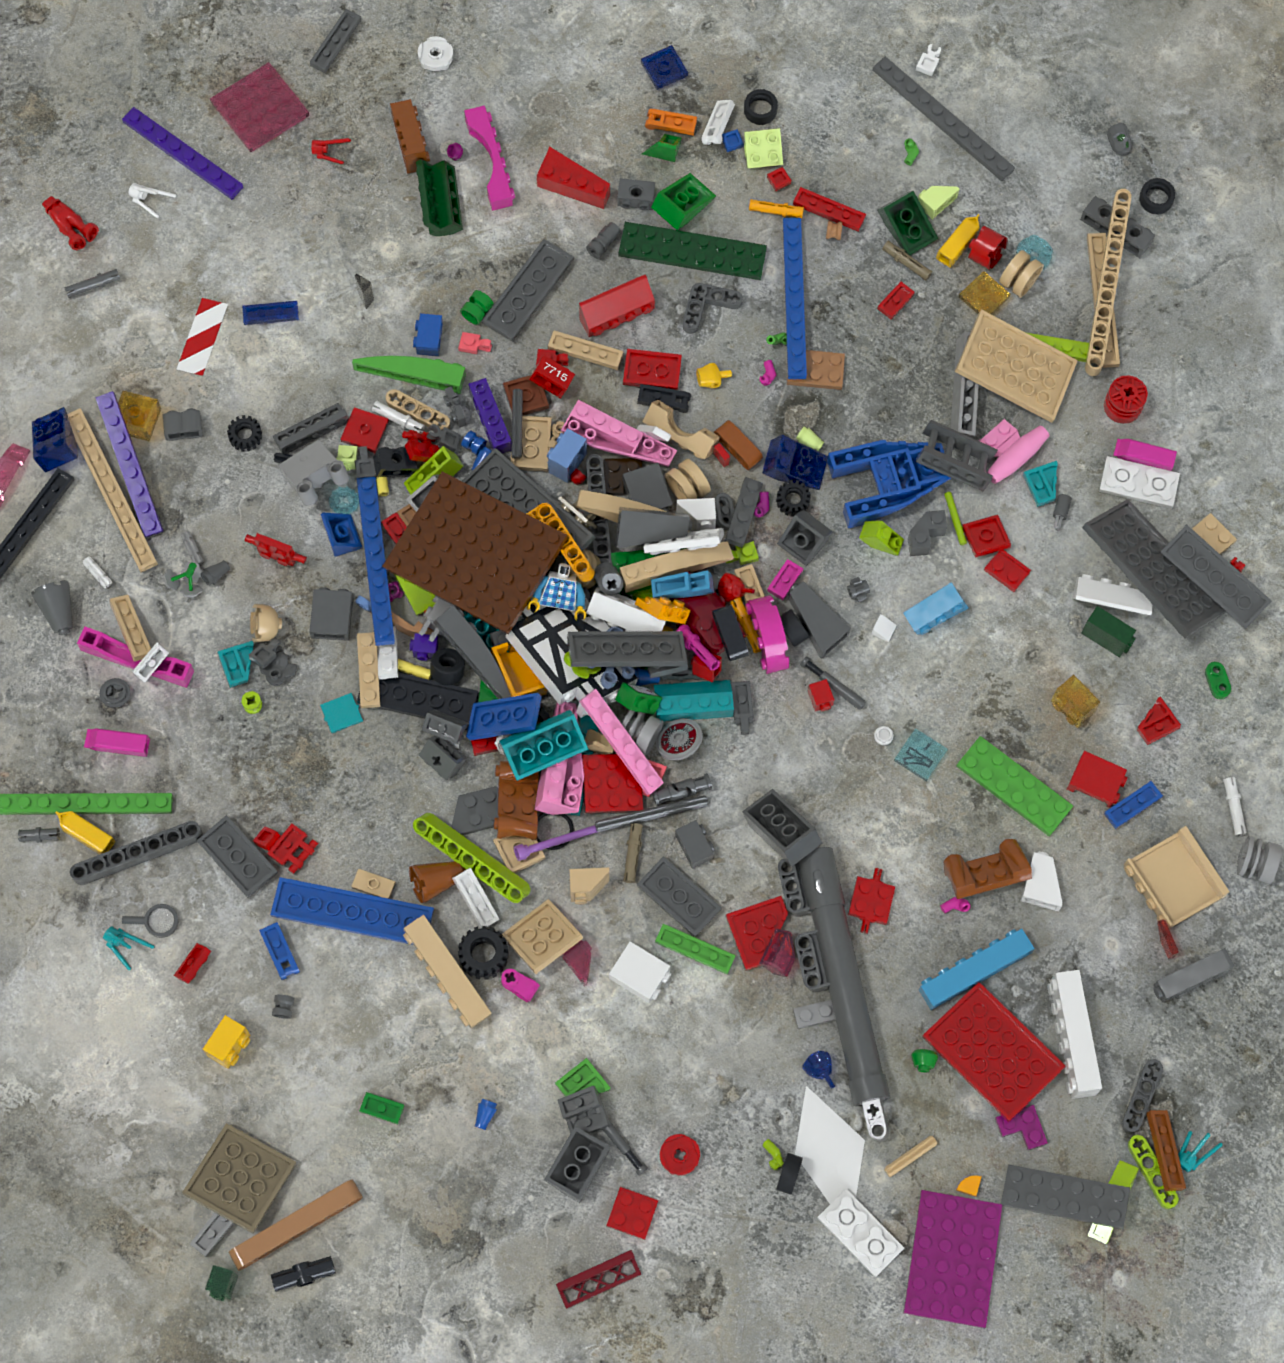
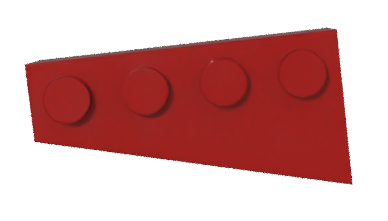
M549 146L537 174V187L604 209L610 197V183Z

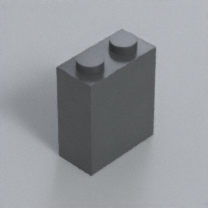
M659 463L622 475V481L629 500L670 512L669 509L672 508L673 503Z
M328 588L314 589L309 631L311 639L349 641L353 608L352 591L347 589H338V591Z

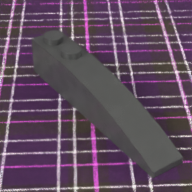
M452 605L433 624L498 699L511 697L501 670L490 650L477 634L476 627L471 622L468 623L466 621L465 615L460 608H455Z

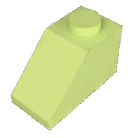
M931 186L919 194L918 200L925 213L933 220L958 198L960 189L954 186Z

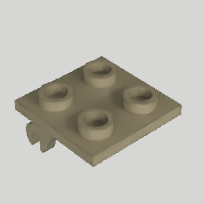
M561 496L558 498L562 502L561 507L575 516L574 518L582 525H585L587 528L589 526L594 529L597 528V525L592 522L597 515L589 513L585 516L579 511V508H576L577 501L572 504Z

